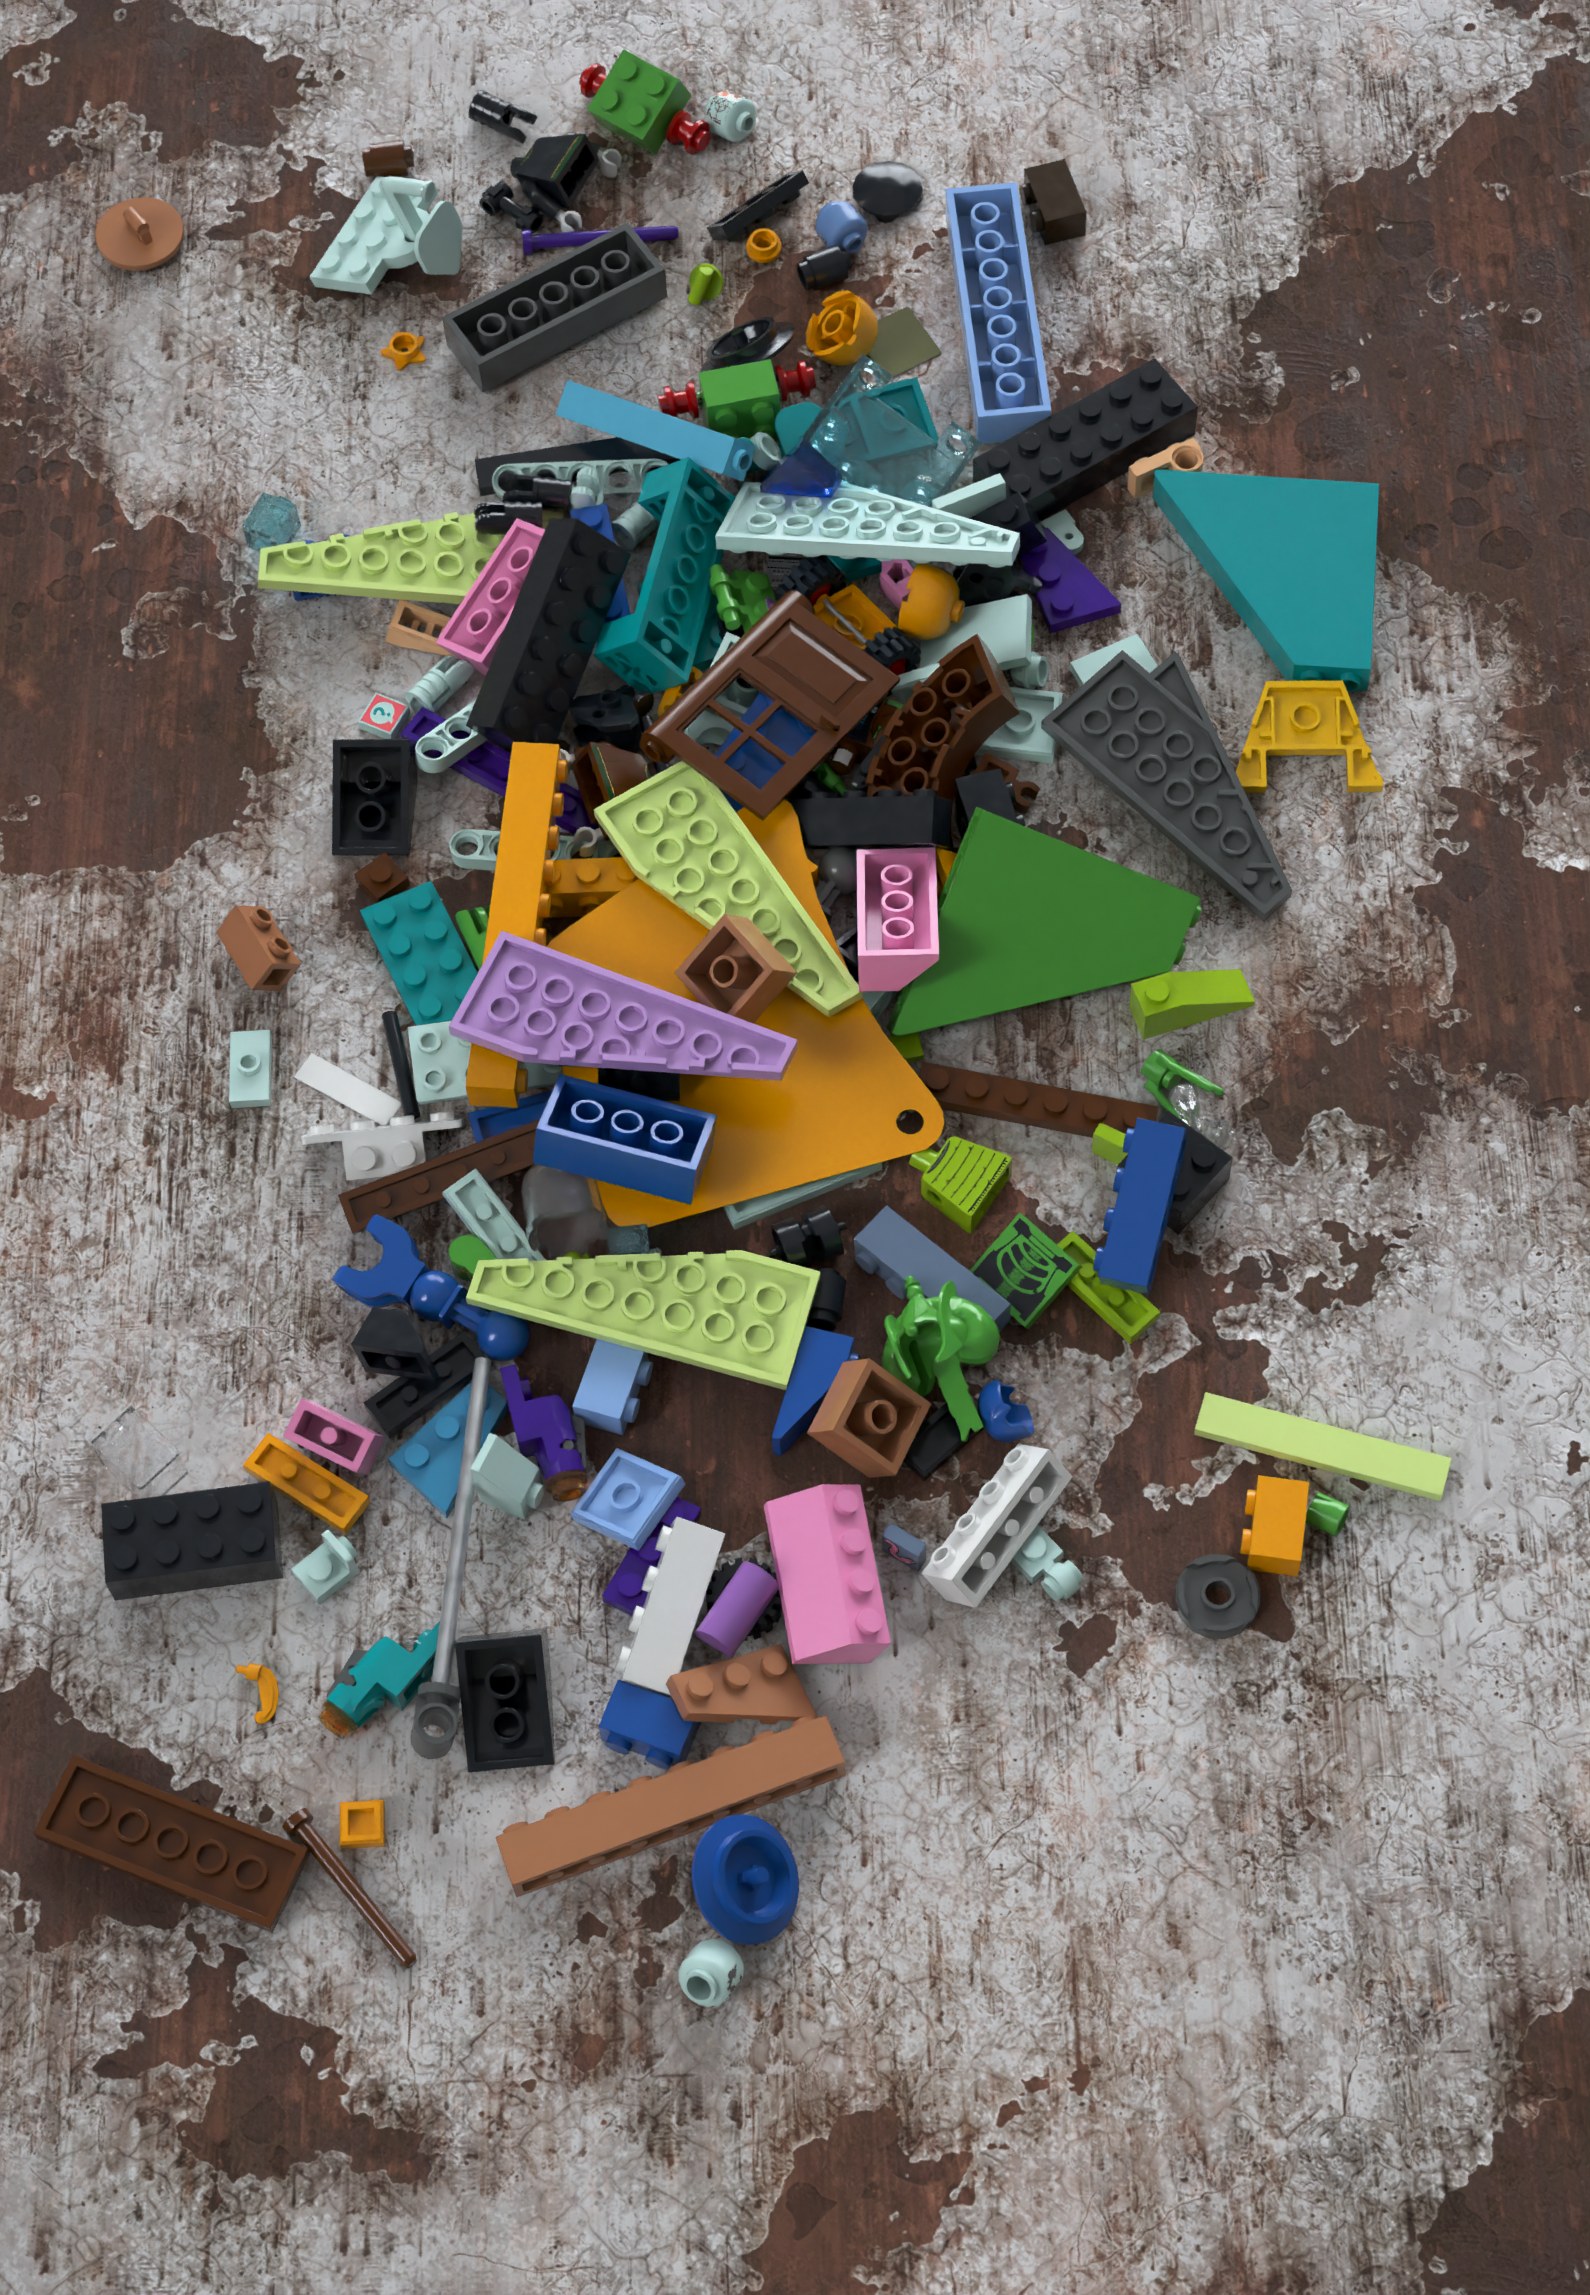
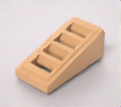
M399 600L389 625L385 642L404 648L455 657L435 643L438 638L431 636L434 629L441 630V634L451 617L404 600ZM404 623L412 625L410 628L404 626ZM419 626L426 627L424 633L417 631Z

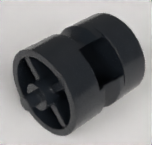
M826 1205L804 1212L800 1221L791 1217L771 1225V1232L775 1248L768 1250L770 1258L778 1256L781 1261L809 1268L812 1267L813 1259L817 1258L821 1262H825L843 1255L844 1247L840 1231L847 1229L844 1221L837 1224Z

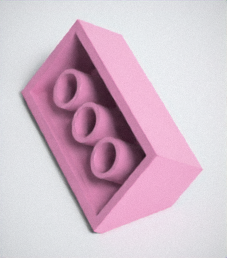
M518 518L435 642L461 661L470 662L471 665H474L473 668L486 676L545 531V529Z
M936 848L857 850L859 992L900 991L939 961Z
M821 1484L766 1502L764 1504V1511L792 1664L871 1663L891 1644L861 1486L854 1484Z

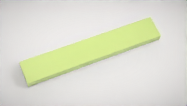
M1205 1392L1194 1435L1440 1502L1452 1458L1207 1392Z

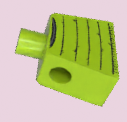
M956 1136L950 1137L939 1153L928 1148L913 1153L909 1160L911 1166L924 1172L921 1179V1195L923 1198L969 1234L973 1233L1012 1174V1157Z

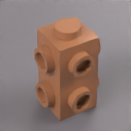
M236 905L228 913L226 920L216 932L224 944L226 952L234 960L243 975L244 981L250 986L251 990L281 991L301 965L292 951L291 944L284 938L274 922L272 914L265 907Z

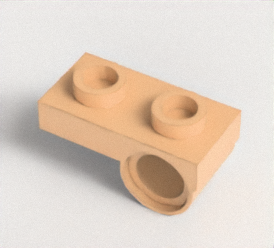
M1193 437L1182 443H1174L1166 450L1151 457H1143L1137 460L1133 465L1129 466L1127 489L1134 499L1152 492L1155 469L1202 472L1203 453L1201 452V447Z

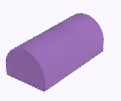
M747 1561L742 1562L695 1631L696 1637L732 1658L778 1591L777 1581L759 1566Z

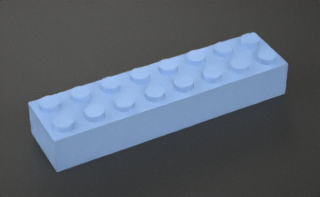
M1017 182L946 189V223L977 444L1004 442L1051 416L1050 397Z

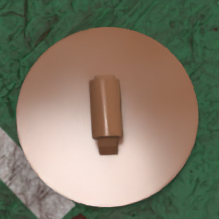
M138 197L122 201L111 207L99 220L95 238L98 250L107 262L124 270L141 271L164 264L178 252L184 239V226L179 213L170 204L155 198Z

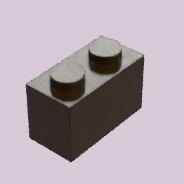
M1065 159L1024 169V184L1019 185L1020 198L1023 206L1029 205L1033 231L1040 233L1044 245L1085 236L1087 211Z

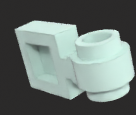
M1038 1524L1010 1561L1031 1584L1044 1575L1045 1579L1041 1582V1585L1045 1592L1056 1602L1062 1598L1067 1600L1080 1589L1079 1583L1084 1580L1081 1572L1069 1560L1063 1564L1059 1562L1064 1558V1551Z

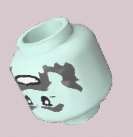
M717 1939L703 1940L683 1960L678 1971V1981L682 1991L698 2005L706 2007L719 2006L728 2000L739 1986L744 1976V1964L738 1952L726 1942Z

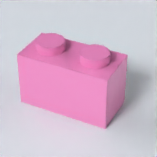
M305 1399L300 1400L283 1435L284 1438L343 1467L366 1475L369 1474L386 1439L385 1436L314 1401Z

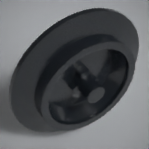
M762 317L746 322L730 330L710 346L706 353L708 360L704 363L700 372L772 359L792 341L796 329L790 322H775L771 317Z

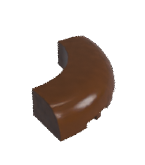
M978 634L955 647L937 663L940 666L923 683L919 680L912 688L914 693L902 710L897 708L883 732L886 738L878 756L873 755L866 779V784L869 786L867 797H878L879 790L902 791V796H913L914 789L937 790L938 797L951 800L952 816L955 798V779L963 776L969 762L983 743L1007 721L1020 714L1000 666ZM950 824V848L941 849L955 853L953 848Z

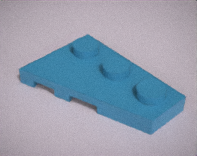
M472 1382L388 1458L390 1466L446 1518L451 1513L454 1507L453 1502L457 1496ZM489 1384L480 1450L489 1433L495 1434L509 1408L507 1401Z

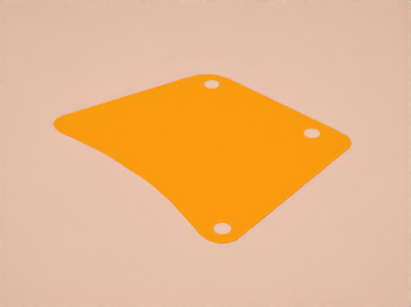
M784 799L764 821L745 807L737 811V815L847 968L819 903L802 841L799 820L791 803ZM641 879L636 880L569 926L546 946L701 1004L674 972L710 930ZM786 986L754 1022L756 1025L798 1040V1048L781 1081L680 1073V1101H665L717 1115L712 1151L691 1205L611 1183L595 1181L609 1219L615 1225L625 1230L638 1231L926 1150L937 1142L942 1134L944 1126L943 1111L936 1098L884 1034L863 998L836 1014L827 1017ZM561 1066L563 1075L598 1084L597 1067ZM905 1110H915L923 1117V1127L915 1134L903 1133L897 1127L896 1120L898 1115Z

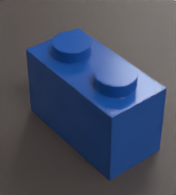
M618 1680L598 1727L601 1740L605 1742V1746L609 1749L625 1755L632 1751L646 1756V1761L656 1767L669 1769L670 1765L674 1766L686 1761L701 1722L683 1721L673 1699Z

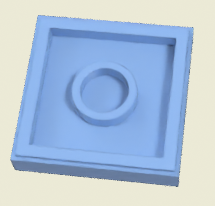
M616 1448L570 1515L575 1522L639 1551L686 1483L681 1476Z

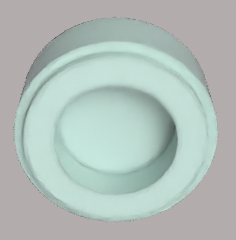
M758 432L750 438L754 446H756L752 460L760 468L769 471L781 462L780 448L768 434Z

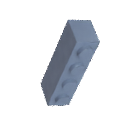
M887 1205L854 1238V1254L858 1265L867 1273L873 1274L875 1272L884 1279L888 1289L898 1298L903 1299L906 1297L909 1299L906 1294L907 1290L904 1288L907 1284L905 1280L908 1276H913L916 1281H919V1286L923 1290L925 1299L939 1296L943 1285L948 1281H953L956 1286L957 1297L980 1305L994 1319L999 1332L1010 1322L1011 1304Z

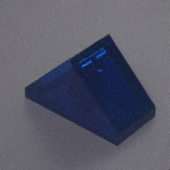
M803 438L770 469L760 485V493L832 498L842 482V474Z

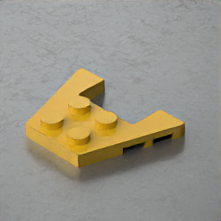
M1343 681L1265 682L1236 769V774L1245 793H1266V756L1343 755L1346 758L1347 792H1382L1383 779L1381 774L1377 772L1371 757V749L1365 742L1359 727V719Z

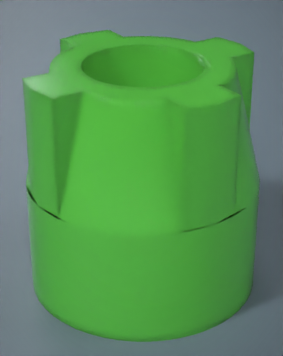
M1317 1492L1307 1510L1306 1523L1337 1537L1347 1520L1350 1506Z

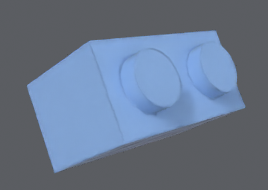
M596 1339L572 1405L574 1416L582 1418L587 1426L623 1435L627 1423H634L640 1406V1399L637 1398L640 1386H647L651 1378L653 1362L649 1361L648 1353Z

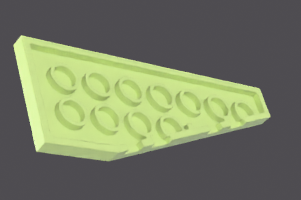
M542 511V529H546L550 518H563V512ZM454 512L444 514L443 519L421 523L420 519L373 527L363 529V534L344 537L343 533L331 535L329 540L306 544L304 540L261 548L258 588L461 604L505 535L478 533L475 528L476 518L474 513L458 516V513Z
M678 762L594 809L595 818L635 876L709 930L714 927L724 914L748 917L797 972L786 986L827 1017L836 1014L863 998V992H859L857 982L720 789L685 762Z
M728 1250L724 1254H703V1251L688 1252V1255L660 1256V1253L595 1256V1259L557 1257L556 1260L529 1261V1258L478 1260L466 1301L467 1304L786 1390L808 1321L821 1271L743 1250Z

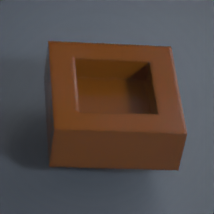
M383 853L354 874L358 885L375 903L393 897L410 886L408 876L386 853Z

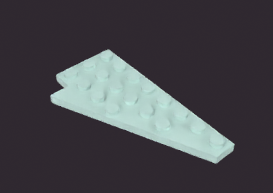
M789 467L780 484L744 482L715 535L716 548L730 550L733 553L759 551L770 555L795 553L803 554L806 557L831 555L839 556L843 559L867 557L876 558L879 561H891L894 559L913 560L916 563L938 561L950 562L953 565L959 566L974 563L987 564L995 568L1006 565L1012 566L1020 548V534L1017 532L818 474L798 475Z

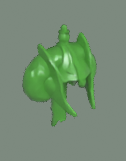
M908 1276L905 1280L907 1284L904 1286L905 1290H907V1297L910 1299L897 1319L893 1315H887L884 1320L888 1338L882 1355V1368L922 1397L932 1391L937 1377L938 1385L948 1404L949 1411L955 1418L960 1430L961 1441L967 1442L970 1428L974 1432H979L981 1428H984V1425L969 1393V1386L966 1384L960 1362L980 1365L991 1360L997 1354L1000 1341L999 1329L994 1319L980 1305L957 1297L956 1286L953 1281H948L943 1285L939 1296L925 1299L923 1290L919 1286V1281H916L913 1276Z

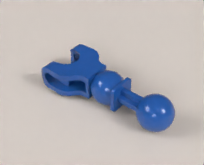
M377 1214L372 1216L366 1225V1229L371 1233L374 1240L383 1246L384 1253L381 1262L373 1269L363 1272L344 1265L336 1271L332 1278L343 1292L369 1308H384L394 1303H401L413 1309L422 1319L432 1322L440 1321L448 1330L457 1322L477 1334V1342L481 1351L493 1360L501 1362L511 1361L519 1357L528 1346L530 1332L525 1319L496 1311L487 1312L478 1306L467 1304L466 1296L468 1291L460 1284L458 1285L457 1280L448 1273L437 1270L430 1271L427 1265L420 1261L419 1249L407 1230Z

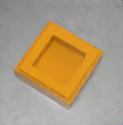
M384 1800L340 1802L341 1849L385 1847Z

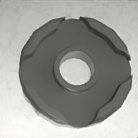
M1208 1554L1194 1559L1179 1576L1175 1587V1606L1180 1619L1193 1632L1206 1638L1227 1639L1241 1634L1253 1623L1260 1607V1586L1254 1572L1248 1566L1245 1567L1237 1562L1236 1558L1223 1554ZM1220 1587L1228 1592L1230 1599L1223 1605H1215L1208 1601L1205 1594L1210 1588Z

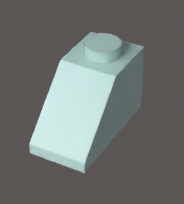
M489 1433L471 1467L479 1501L525 1520L530 1508L536 1509L544 1495L545 1486L542 1482L540 1469L501 1438Z

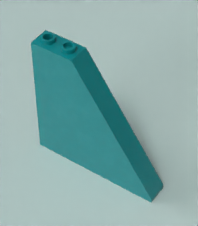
M1155 469L1153 499L1286 680L1343 681L1347 692L1368 690L1372 660L1379 483Z

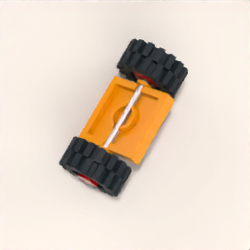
M826 556L809 557L808 560L804 557L800 560L798 567L793 565L790 568L792 571L790 575H784L782 578L784 584L778 585L777 591L779 593L775 594L777 601L788 591H797L811 602L816 617L894 674L900 675L918 668L915 664L920 663L921 657L919 655L922 654L919 647L898 629L854 584L846 587L844 582L847 580L846 576Z

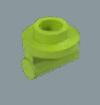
M708 263L696 266L690 273L689 283L691 291L687 300L693 305H700L703 299L711 300L717 297L722 292L724 286L721 272L715 266Z

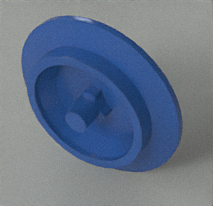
M746 1814L731 1815L718 1820L701 1837L692 1861V1886L698 1907L709 1925L724 1938L738 1944H760L776 1937L790 1922L799 1895L797 1865L786 1840L768 1822Z

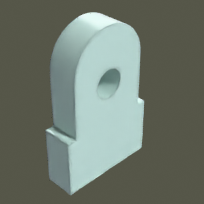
M1066 509L1041 521L1042 529L1049 528L1073 554H1077L1083 549V535L1075 526L1074 519Z

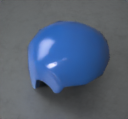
M994 1380L987 1383L977 1400L978 1415L986 1432L995 1440L1003 1443L1014 1442L1032 1436L1034 1434V1424L1027 1405L1013 1403L1009 1396L1014 1391V1387L1003 1385L1000 1380Z

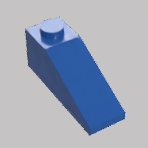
M808 1326L805 1327L773 1431V1454L781 1456L811 1426L842 1363L860 1360V1354H856L854 1351L853 1337Z

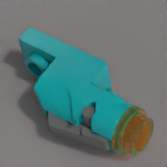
M440 1621L431 1631L427 1629L417 1638L412 1654L387 1636L375 1642L368 1651L354 1650L326 1695L327 1699L321 1705L323 1711L317 1717L318 1720L334 1735L344 1739L349 1733L354 1734L365 1720L385 1704L384 1698L403 1711L417 1694L418 1686L426 1683L433 1675Z

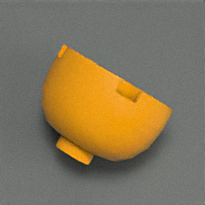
M838 291L821 303L825 308L819 316L813 313L806 330V345L814 352L815 356L834 366H850L861 361L872 350L878 334V321L872 308L865 300L851 291Z
M918 563L906 587L910 589L907 602L902 601L898 629L907 637L930 640L945 634L952 622H960L965 602L959 600L960 589L955 578L947 570L932 564Z

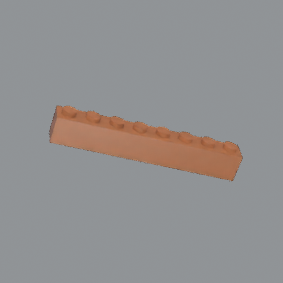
M814 1715L802 1717L792 1723V1728L775 1733L773 1730L759 1733L750 1740L751 1743L737 1748L731 1745L721 1747L713 1751L709 1755L710 1758L697 1763L683 1761L672 1766L668 1770L669 1773L652 1779L651 1776H643L631 1781L627 1785L628 1788L612 1794L610 1791L599 1792L590 1796L583 1805L572 1809L568 1806L558 1807L546 1813L545 1819L531 1824L518 1822L508 1826L503 1830V1834L495 1838L516 1898L706 1828L727 1816L752 1811L846 1776L845 1761L827 1715L816 1718Z

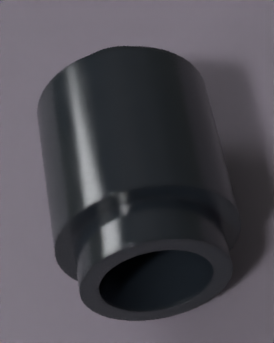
M833 245L804 256L803 261L796 264V269L804 289L807 291L813 288L817 291L848 279V271L852 270V264L845 249L840 250L837 245Z
M818 1268L816 1270L821 1271L820 1280L806 1326L831 1332L836 1329L837 1323L842 1319L847 1282L834 1269Z

